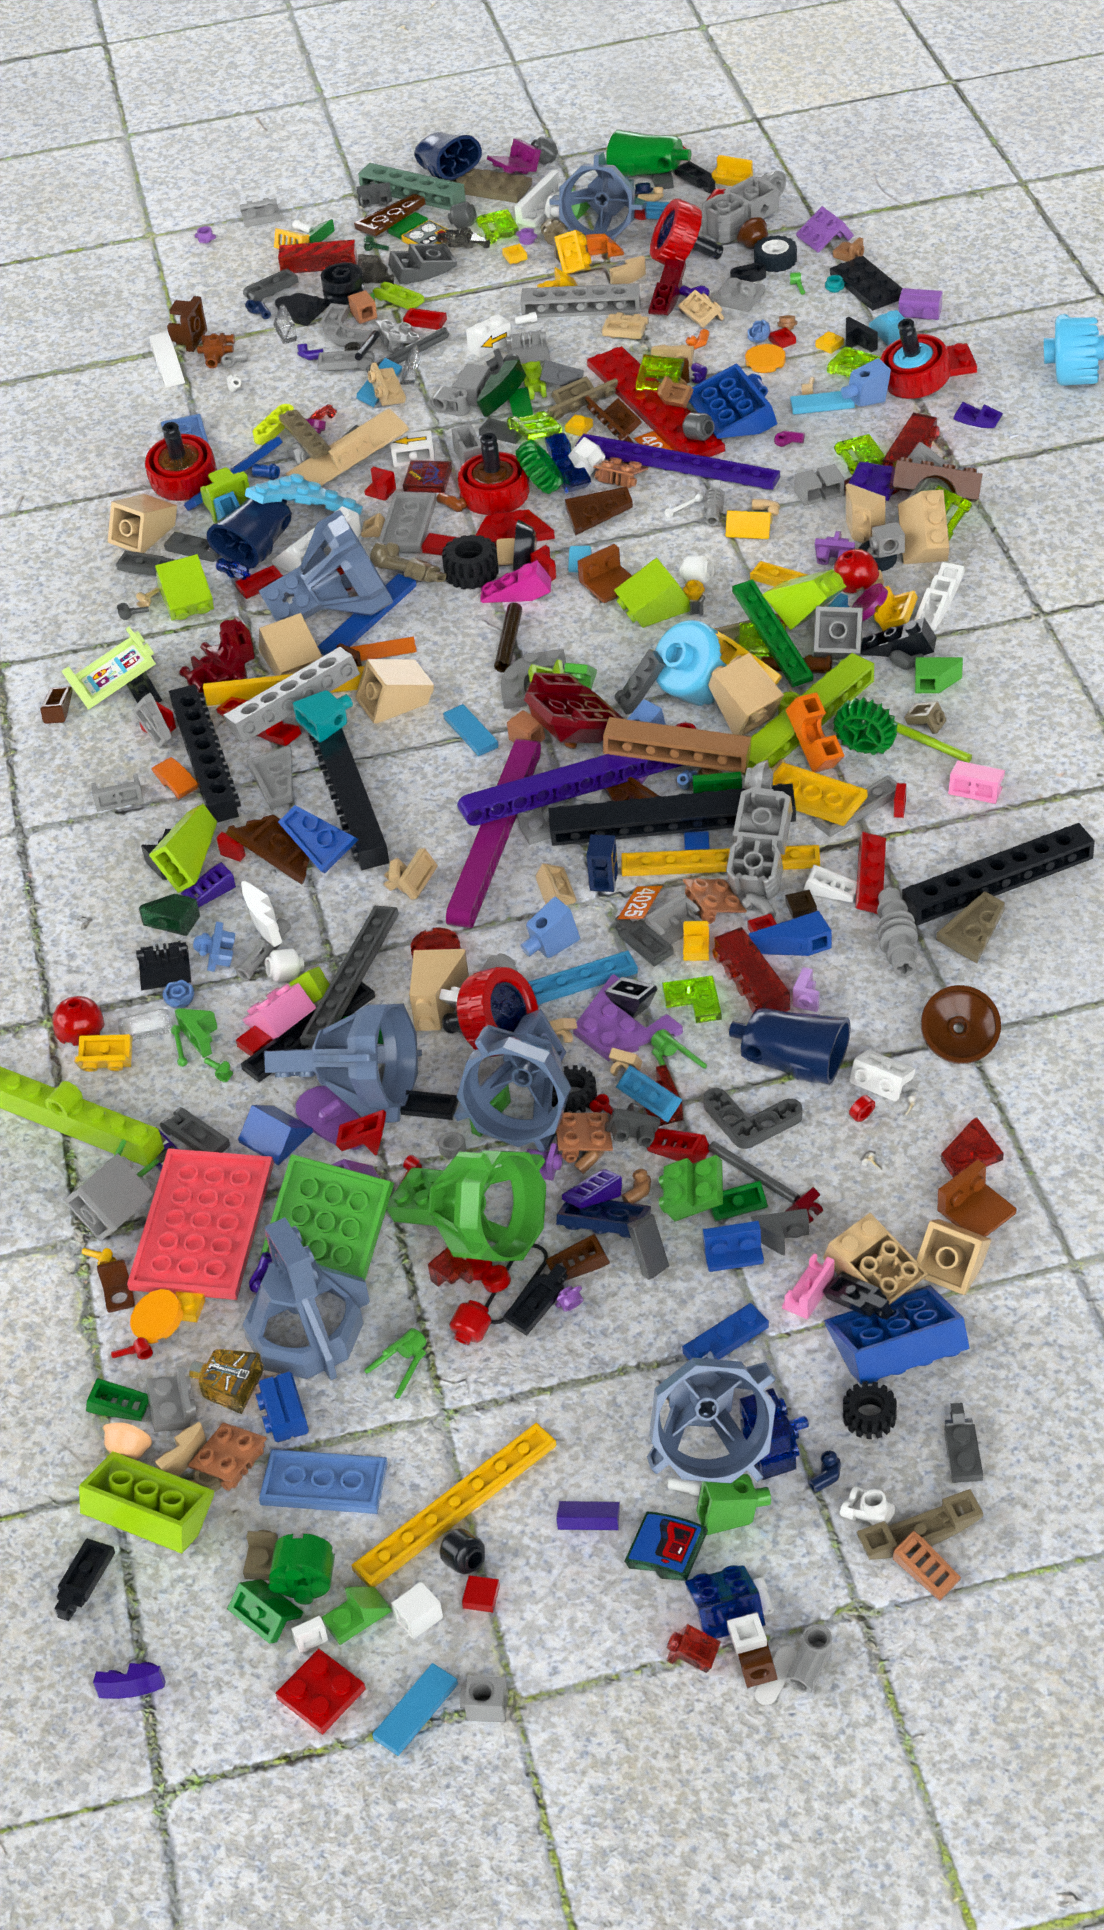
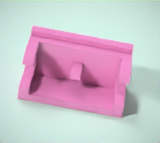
M957 761L950 773L948 794L996 804L1003 788L1000 785L1004 778L1005 770Z
M815 1253L810 1257L809 1266L793 1290H788L784 1297L785 1302L782 1305V1309L807 1320L824 1296L823 1291L835 1279L834 1259L827 1257L824 1264L821 1265L818 1263V1257Z

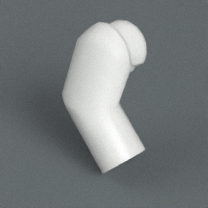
M238 374L227 377L228 389L231 392H235L241 385V378L238 379Z

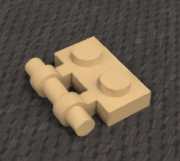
M621 312L609 314L602 328V336L633 340L641 339L646 325L649 323V317L641 316V314H634V316L624 315Z

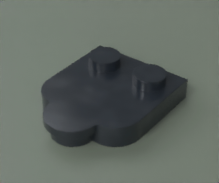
M295 293L291 296L277 298L275 306L278 308L280 319L308 326L328 307V301L318 296Z

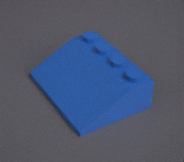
M737 363L692 387L694 390L689 403L697 413H706L711 416L714 422L713 434L717 439L761 434L778 424L772 405Z
M931 1285L905 1293L890 1304L891 1309L895 1313L888 1320L879 1318L874 1313L869 1317L856 1311H850L824 1320L825 1326L850 1373L861 1385L863 1381L873 1384V1381L877 1382L880 1378L889 1375H900L907 1369L916 1366H926L934 1360L943 1357H953L961 1351L970 1349L964 1317Z

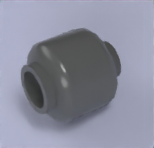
M544 136L531 142L532 146L541 150L539 162L548 164L556 159L558 154L556 143Z
M467 201L452 205L450 213H448L450 224H454L457 229L472 226L475 219H477L474 205H470Z
M691 412L685 417L682 424L685 436L691 440L705 441L714 432V422L711 416L706 413Z

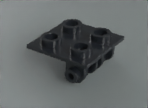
M179 940L178 942L168 943V949L166 943H163L162 950L156 944V951H154L153 946L140 947L141 950H136L137 960H139L141 991L166 987L168 983L184 980L187 983L191 982L189 951L186 942L181 943V940Z

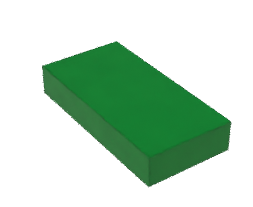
M414 212L388 228V233L401 240V235L428 221V218Z
M518 388L509 398L513 419L532 417L533 409L528 388Z

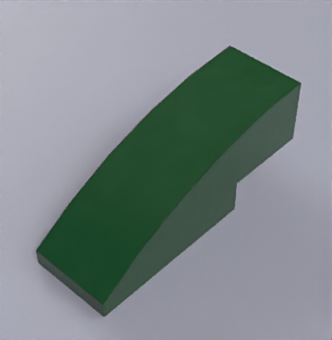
M519 360L505 361L498 374L490 375L476 400L484 417H488L502 406L526 378V373Z

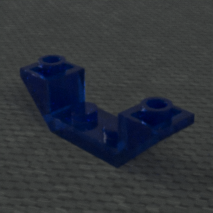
M565 433L545 437L548 454L562 473V487L564 491L568 493L586 488L591 483V478L585 467L576 468L568 455L571 453V443Z

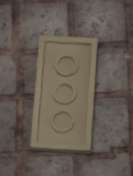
M474 168L453 181L464 184L465 195L518 203L532 186V178Z

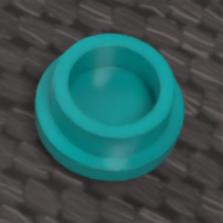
M831 275L825 282V288L832 293H837L845 287L843 278L839 275Z

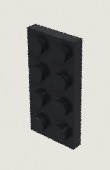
M864 256L856 257L853 260L830 268V275L841 276L845 283V288L872 311L899 301L902 287Z

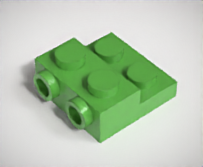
M718 1155L694 1164L688 1158L664 1166V1175L659 1176V1184L663 1189V1196L659 1198L661 1210L676 1222L722 1205L723 1170L722 1160Z

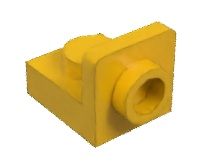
M684 921L683 960L709 961V922Z

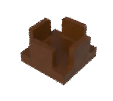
M193 296L191 301L176 300L169 309L170 314L181 315V324L169 323L167 325L171 341L176 342L177 345H185L188 352L195 351L202 340V335H205L207 332L200 296Z

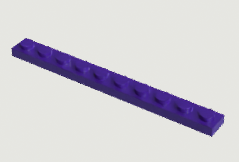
M584 433L575 445L576 447L586 437L601 448L605 459L616 457L621 458L626 463L636 461L642 463L643 466L773 490L780 479V470Z

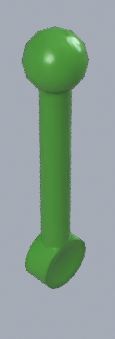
M173 1025L171 1034L175 1036L179 1056L177 1063L179 1066L184 1067L187 1065V1059L184 1057L179 1035L181 1027Z

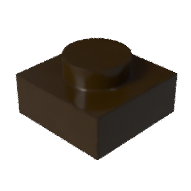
M810 890L785 895V902L792 919L817 911V905Z

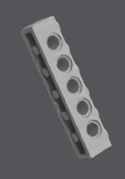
M639 283L522 288L521 291L522 315L536 311L537 318L617 314V312L624 314L640 313Z
M338 647L224 714L225 720L231 733L244 743L294 713L293 702L324 690L331 692L360 673L353 656L343 648Z

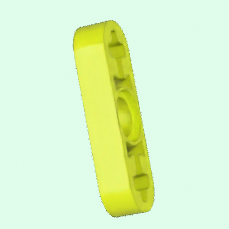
M282 404L272 411L253 429L254 442L258 445H264L282 432L286 427L279 421V415L294 410V407L290 404Z

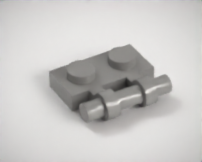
M264 198L263 201L258 202L247 201V204L240 205L245 227L281 221L276 198Z

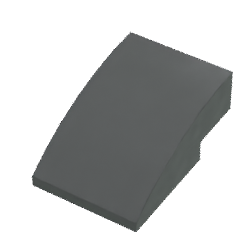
M445 243L409 244L408 251H390L388 266L398 282L404 284L420 282L439 276L457 266V261Z

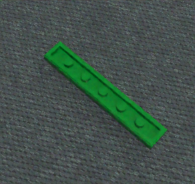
M754 580L732 586L733 594L791 687L813 681V673Z

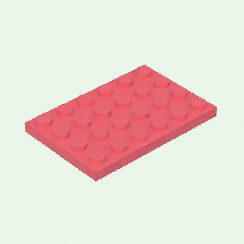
M168 1148L127 1282L129 1290L152 1292L166 1289L174 1294L177 1291L200 1293L209 1298L237 1300L272 1173L273 1157Z

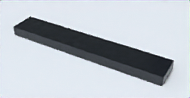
M361 982L341 1020L345 1016L352 1015L375 998L374 990ZM315 1010L242 1062V1070L259 1083L271 1074L265 1073L264 1051L305 1049L310 1046L302 1045L300 1037Z

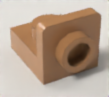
M859 237L853 243L842 242L833 250V257L847 262L864 254L863 238Z

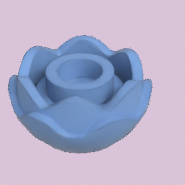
M763 319L755 321L753 326L747 331L748 339L754 343L764 342L770 335L769 323Z
M184 980L170 982L167 984L166 989L163 990L165 1003L176 1009L188 1006L195 994L193 986Z

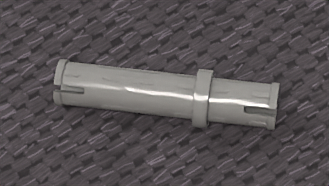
M279 918L276 922L282 939L291 929V926L285 919ZM261 936L259 944L236 970L237 975L242 980L249 981L266 957H268L272 950H276L280 944L275 947L271 944L267 945L268 941ZM260 953L261 955L259 956V958L255 961V963H252L255 957Z

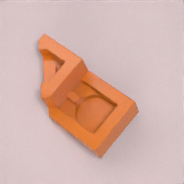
M606 234L586 235V247L589 255L607 253L608 257L624 255L623 249Z

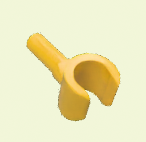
M88 1248L82 1249V1254L98 1259V1265L116 1261V1258L112 1257L113 1252L109 1248L103 1249L102 1252Z

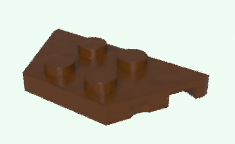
M273 814L265 816L260 820L247 821L245 826L236 828L234 825L228 827L226 835L301 885L304 883L309 857L278 823L280 818Z

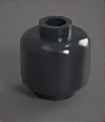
M462 1528L455 1529L443 1538L439 1551L440 1558L444 1564L457 1573L463 1575L470 1574L479 1569L483 1564L485 1546L480 1538L468 1530Z

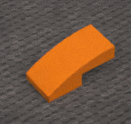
M172 757L151 769L163 786H168L178 800L198 789L196 780Z

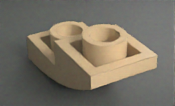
M644 255L625 260V265L609 268L610 283L630 284L646 274Z
M200 1422L185 1428L174 1437L177 1447L165 1452L155 1461L158 1469L180 1476L188 1468V1464L207 1442Z

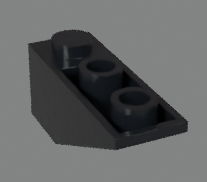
M925 617L911 620L906 624L890 627L885 631L869 634L864 637L861 645V655L889 657L891 652L900 650L910 656L922 653L924 656L934 652L937 637Z

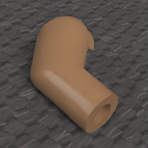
M587 1151L574 1166L584 1175L603 1156L605 1151Z
M645 1169L634 1171L632 1176L635 1180L633 1188L621 1195L623 1202L636 1203L649 1194L651 1177L647 1175Z

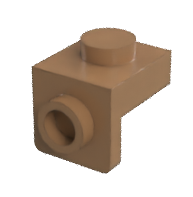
M665 376L658 387L657 394L664 404L686 408L694 389L689 385L674 383L669 377Z

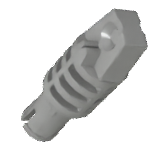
M712 480L711 488L705 491V523L711 527L718 525L719 514L723 511L725 491L720 489L721 481Z

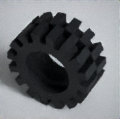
M568 1065L564 1066L563 1072L570 1086L581 1088L578 1092L569 1093L564 1113L569 1111L577 1113V1110L584 1113L586 1112L585 1107L590 1109L589 1104L596 1100L595 1098L597 1097L595 1076L592 1075L590 1070L586 1072V1068L583 1066L580 1070H578L577 1065H573V1069H569ZM553 1085L552 1107H555L558 1103V1097Z
M863 1381L862 1387L858 1383L853 1385V1391L849 1388L846 1396L843 1398L844 1424L848 1426V1430L851 1433L856 1430V1436L862 1438L863 1433L867 1434V1439H872V1434H876L877 1439L881 1438L882 1431L887 1435L890 1433V1427L894 1428L895 1420H897V1400L894 1398V1393L892 1390L887 1392V1386L884 1384L881 1388H878V1382L873 1381L872 1386H868V1381ZM864 1405H875L881 1409V1412L877 1415L868 1416L860 1413L858 1409Z

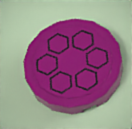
M881 583L875 584L863 592L851 608H863V621L875 614L876 610L874 608L877 605H883L887 598L888 590Z

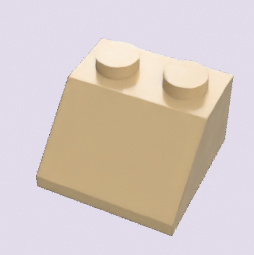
M848 483L846 485V523L853 540L861 543L869 541V538L872 537V527L885 525V496Z
M941 1219L929 1221L916 1260L928 1273L924 1280L966 1295L983 1266L991 1239Z

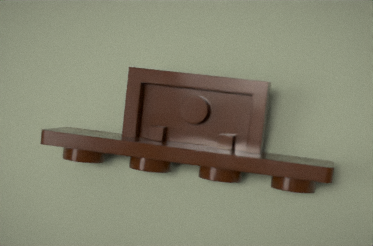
M588 395L585 397V400L589 403L586 406L594 416L598 414L596 417L604 426L608 424L607 428L614 436L619 434L617 436L619 440L634 443L628 435L642 421L619 398L603 411Z

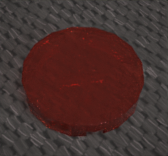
M436 927L432 928L433 931L428 932L424 930L412 940V958L414 950L461 949L458 936L455 932L446 928Z

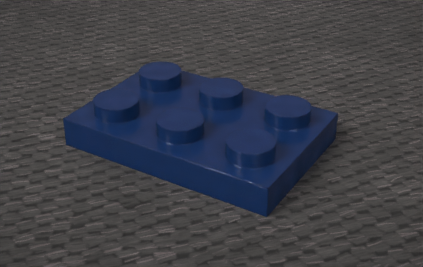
M608 1200L580 1209L565 1202L557 1213L556 1225H563L570 1230L583 1228L590 1229L597 1234L610 1232L617 1233L624 1238H631L627 1224L651 1215V1206Z

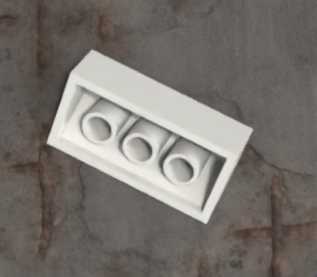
M343 506L338 510L343 513L357 537L360 536L361 527L358 513ZM315 528L274 558L272 564L288 572L298 568L302 563ZM327 544L323 551L328 556L332 550Z

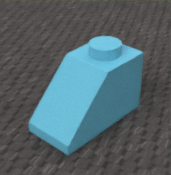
M897 310L889 311L876 317L869 323V327L877 331L878 336L889 346L900 339L898 323L905 318Z

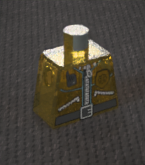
M216 1349L207 1363L193 1361L190 1366L189 1376L199 1379L198 1383L202 1396L205 1399L242 1414L264 1369L259 1353Z

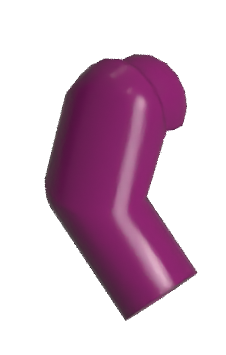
M782 431L775 435L774 442L780 447H784L792 442L804 443L805 433Z

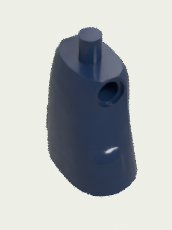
M436 132L418 143L415 147L414 156L417 163L424 169L429 170L433 177L453 180L466 174L479 163L482 157V149L479 142L473 136Z
M248 498L243 504L222 517L207 530V541L210 547L220 556L236 565L248 569L255 568L271 554L274 542L291 522L292 512L286 505L287 500L282 499V502L261 504Z
M759 1008L754 1011L747 1024L733 1021L729 1028V1037L742 1039L741 1056L750 1062L790 1073L797 1080L800 1079L811 1083L815 1081L830 1085L834 1081L845 1057L850 1039L851 1025L848 1017L792 1013L770 1008Z

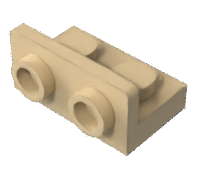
M696 290L678 305L685 315L702 328L714 317H717L720 321L725 319L721 314L722 308L715 301L712 303L705 293L700 294Z
M659 345L651 348L652 366H668V361L688 358L689 367L693 364L694 346Z
M376 362L372 363L370 371H368V380L372 383L375 396L379 398L381 405L405 403L406 396L393 367L379 369Z

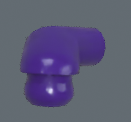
M683 285L679 290V293L685 297H688L694 290L700 294L705 293L707 296L710 293L709 289L703 285L694 288Z
M306 343L297 345L298 356L307 360H317L319 353L324 352L323 348L308 350Z
M693 363L691 366V370L694 372L692 374L694 376L692 382L699 384L706 380L708 369L704 365Z
M268 1252L262 1253L258 1267L249 1280V1288L256 1294L269 1267L268 1263L272 1262L271 1254Z

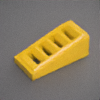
M275 228L274 248L279 249V245H285L280 248L285 251L291 247V238H293L292 246L297 244L298 239V244L303 245L291 251V253L296 254L309 246L310 235ZM281 234H282V244H280V236H281Z

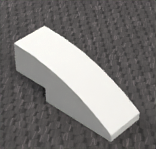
M169 333L149 336L151 349L165 388L185 383Z

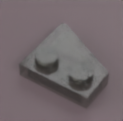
M460 227L458 230H446V232L438 233L437 237L438 242L448 247L473 248V243H477L484 248L490 247L489 239L472 232L468 227Z
M358 254V266L362 268L363 283L389 282L394 284V275H389L387 266L381 262L378 255Z

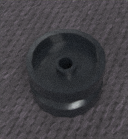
M336 263L326 267L320 275L324 299H327L328 306L331 303L349 305L348 296L365 291L362 268L356 264Z

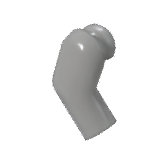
M246 350L226 353L221 358V365L225 368H231L237 362L247 361Z

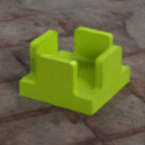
M227 467L208 474L209 479L213 482L212 484L200 487L203 503L211 512L214 523L217 522L213 502L215 498L233 491L239 505L248 499L245 496L246 488L249 487L248 476L244 471L233 474Z

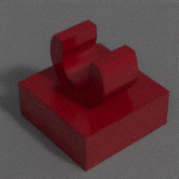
M812 1187L788 1207L785 1212L807 1209L809 1223H811L814 1219L809 1214V1210H812L817 1216L823 1212L822 1206L814 1202L820 1196V1193Z

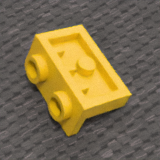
M718 155L717 167L711 173L712 178L716 181V184L734 186L753 176L752 160Z
M574 230L554 237L564 273L570 275L582 270H591L590 264L592 261L589 253L586 251L585 245H587V240L582 232Z

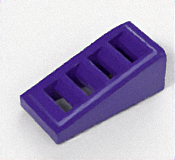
M220 862L201 876L196 884L184 890L181 895L195 910L236 888L234 876Z
M607 1169L600 1170L563 1193L562 1200L582 1209L621 1196L622 1177Z

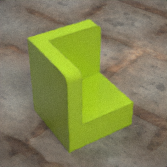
M319 966L308 970L289 982L290 986L299 983L313 1004L323 998L330 985Z

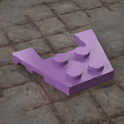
M613 974L576 1022L578 1029L573 1030V1034L604 1059L611 1061L609 1055L612 1048L633 1053L639 1050V1046L650 1043L652 1036L657 1031L666 1029L671 1035L673 1034L676 1037L683 1033V1026L665 1014L647 1028L606 996L605 990L620 979Z

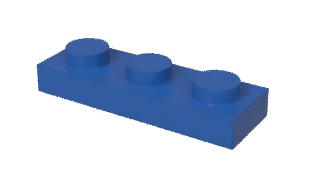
M749 1303L682 1346L683 1354L691 1360L692 1358H702L711 1351L720 1360L769 1328V1320L752 1303Z

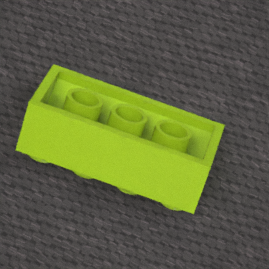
M114 1451L79 1485L81 1514L181 1554L198 1537L214 1497V1490Z

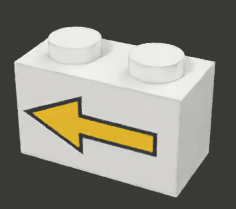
M497 314L466 329L468 350L481 358L498 348L506 346V337H509V334H511L510 322Z
M431 430L404 433L390 442L394 467L414 465V463L435 462Z

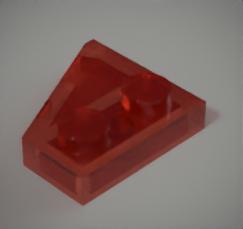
M976 1117L941 1153V1161L954 1178L977 1160H980L986 1167L1003 1160L1004 1153Z

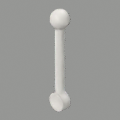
M697 494L695 498L673 509H666L665 516L672 517L674 512L695 502H701L703 500L702 494Z

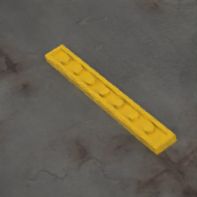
M365 666L357 667L360 673L358 676L332 690L330 693L358 690ZM292 674L204 683L203 690L207 706L222 705L230 697L250 700Z
M819 845L786 846L785 855L781 854L783 870L812 869L813 865L820 867ZM730 849L622 853V876L727 872Z
M536 1422L351 1565L352 1571L368 1587H376L557 1446L556 1440Z

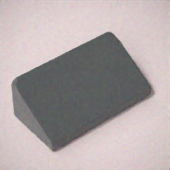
M651 1214L628 1223L627 1227L642 1275L648 1280L652 1279L669 1267L655 1217Z

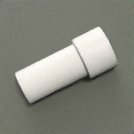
M297 219L292 224L294 229L306 233L313 229L312 226L304 224Z
M536 311L514 317L516 325L538 321Z
M669 1478L668 1489L686 1492L698 1497L700 1495L702 1481Z
M756 1578L752 1580L750 1586L757 1598L762 1614L769 1615L773 1613L774 1607L767 1592L768 1587L765 1579Z

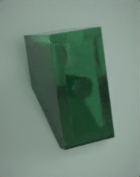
M171 894L142 904L139 907L143 926L183 936L189 934L200 918L197 900L178 894Z

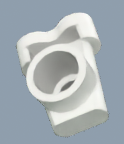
M854 1486L849 1499L844 1501L841 1506L840 1515L853 1521L857 1519L869 1521L871 1525L883 1521L888 1525L895 1513V1506L887 1502L885 1494L880 1490H866Z

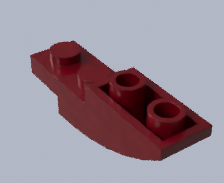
M666 259L660 282H657L648 314L668 316L673 311L680 296L679 290L683 286L682 279L686 269V261Z

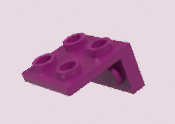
M513 138L510 157L487 155V160L491 161L495 167L504 168V172L514 173V171H518L522 174H528L529 172L537 171L541 150L521 139Z

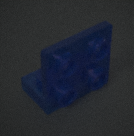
M744 1565L727 1566L722 1571L712 1574H698L693 1579L685 1581L686 1588L697 1608L701 1632L705 1642L729 1636L727 1620L758 1613L762 1626L766 1625L759 1591Z

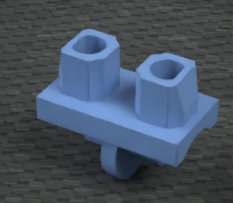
M216 921L212 937L208 933H203L195 937L193 941V948L201 956L209 953L207 971L215 972L216 965L230 967L233 951L220 947L232 949L236 933L224 931L222 922Z

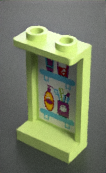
M127 627L126 631L130 635L127 640L77 674H74L69 666L61 671L88 710L156 664L151 657L154 652L147 643L143 645L145 640L138 631L134 633L130 627Z

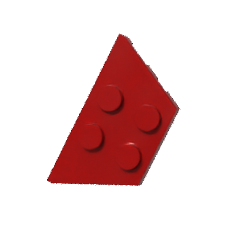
M529 509L488 515L484 518L475 535L491 539V542H494L497 548V539L515 538L516 523L519 519L534 528L537 533V541L555 539L554 530Z

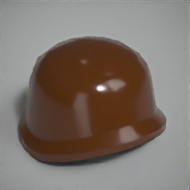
M760 217L747 220L738 232L737 242L742 243L748 249H754L757 241L768 237L765 220Z

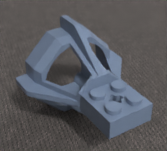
M598 152L594 155V164L584 163L559 187V195L549 199V205H559V219L570 231H580L585 237L589 234H606L614 240L634 221V211L643 210L647 206V201L635 197L634 180L624 176L615 165H607L604 152ZM592 170L597 172L598 176L588 185V188L572 191L574 184L583 174ZM587 202L599 215L594 230L586 228L576 219L571 208L572 205ZM627 206L629 212L625 220L615 229L608 231L612 217L623 207Z
M340 510L317 522L302 563L298 568L259 590L276 622L299 613L302 614L305 620L320 610L325 609L371 616L393 603V599L383 580ZM327 544L332 550L328 556L323 551ZM340 566L345 572L342 575H340L337 571V568ZM354 587L359 596L350 597L346 589ZM290 596L293 597V602L291 604L286 602L287 598Z
M404 1003L366 1005L358 1009L356 1013L319 1030L312 1049L264 1051L265 1073L275 1072V1078L317 1076L321 1085L327 1086L361 1117L384 1110L386 1112L385 1123L400 1121V1107L406 1104L408 1098L406 1090L411 1091L414 1088L418 1076L417 1057L422 1056V1050H417V1032ZM380 1029L383 1036L384 1046H377ZM385 1063L384 1075L381 1083L378 1071V1064Z
M539 1009L524 1015L514 1032L491 1025L482 1029L475 1041L478 1049L471 1053L465 1065L457 1093V1098L461 1104L456 1110L454 1117L457 1121L469 1117L479 1133L516 1147L534 1142L542 1153L549 1149L555 1137L571 1086L564 1075L561 1064L566 1050L543 1011ZM504 1054V1062L479 1086L478 1070L482 1059L492 1055ZM511 1082H514L519 1087H528L534 1097L533 1119L524 1120L507 1116L495 1109L489 1102ZM554 1085L558 1103L552 1110V1091Z
M284 1217L264 1226L272 1262L268 1263L269 1267L242 1324L245 1336L254 1353L257 1354L256 1356L264 1370L281 1374L290 1371L293 1376L305 1379L325 1371L331 1381L337 1378L335 1365L349 1359L363 1326L360 1308L370 1302L366 1282L362 1277L321 1266L317 1263L309 1246L303 1247L301 1244L302 1237L296 1226L291 1227ZM324 1292L334 1294L345 1302L343 1320L330 1336L327 1335L315 1298ZM286 1310L293 1314H299L310 1346L289 1348L270 1342L263 1336L268 1319Z
M710 1351L702 1358H692L654 1389L649 1431L653 1447L647 1455L652 1471L658 1474L670 1465L682 1480L732 1483L746 1471L757 1482L764 1478L757 1462L770 1453L776 1407L772 1397L765 1390L766 1387L776 1380L770 1366L764 1362L746 1367L741 1361L718 1360ZM734 1388L753 1390L756 1398V1423L747 1440L730 1415ZM669 1397V1407L671 1409L664 1429H662L660 1412L666 1398ZM713 1426L730 1454L715 1459H698L680 1452L678 1447L685 1427Z

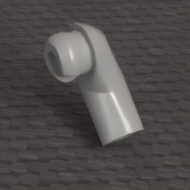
M748 893L741 900V904L747 910H751L755 906L763 916L771 913L773 918L776 917V912L769 901L759 895Z

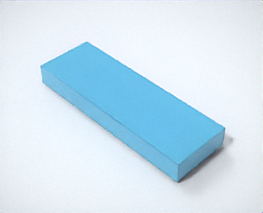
M841 391L790 396V404L794 415L855 408V403L850 398L844 399Z

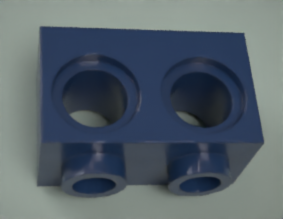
M591 834L586 854L590 891L614 892L618 876L616 837L612 835Z

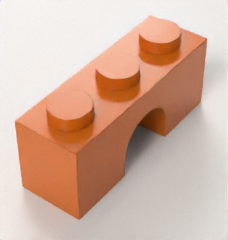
M817 692L797 697L786 708V713L812 772L816 773L834 768L845 755L836 735L826 737L823 734L821 720L826 712Z

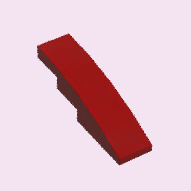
M230 697L216 709L217 713L224 717V714L248 700ZM280 721L256 736L287 746L302 733L299 726Z

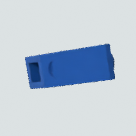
M819 911L748 934L750 954L810 956L832 948V930Z

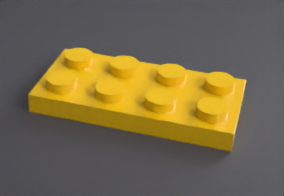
M784 762L773 773V785L793 783L796 811L841 826H845L868 797L867 789Z

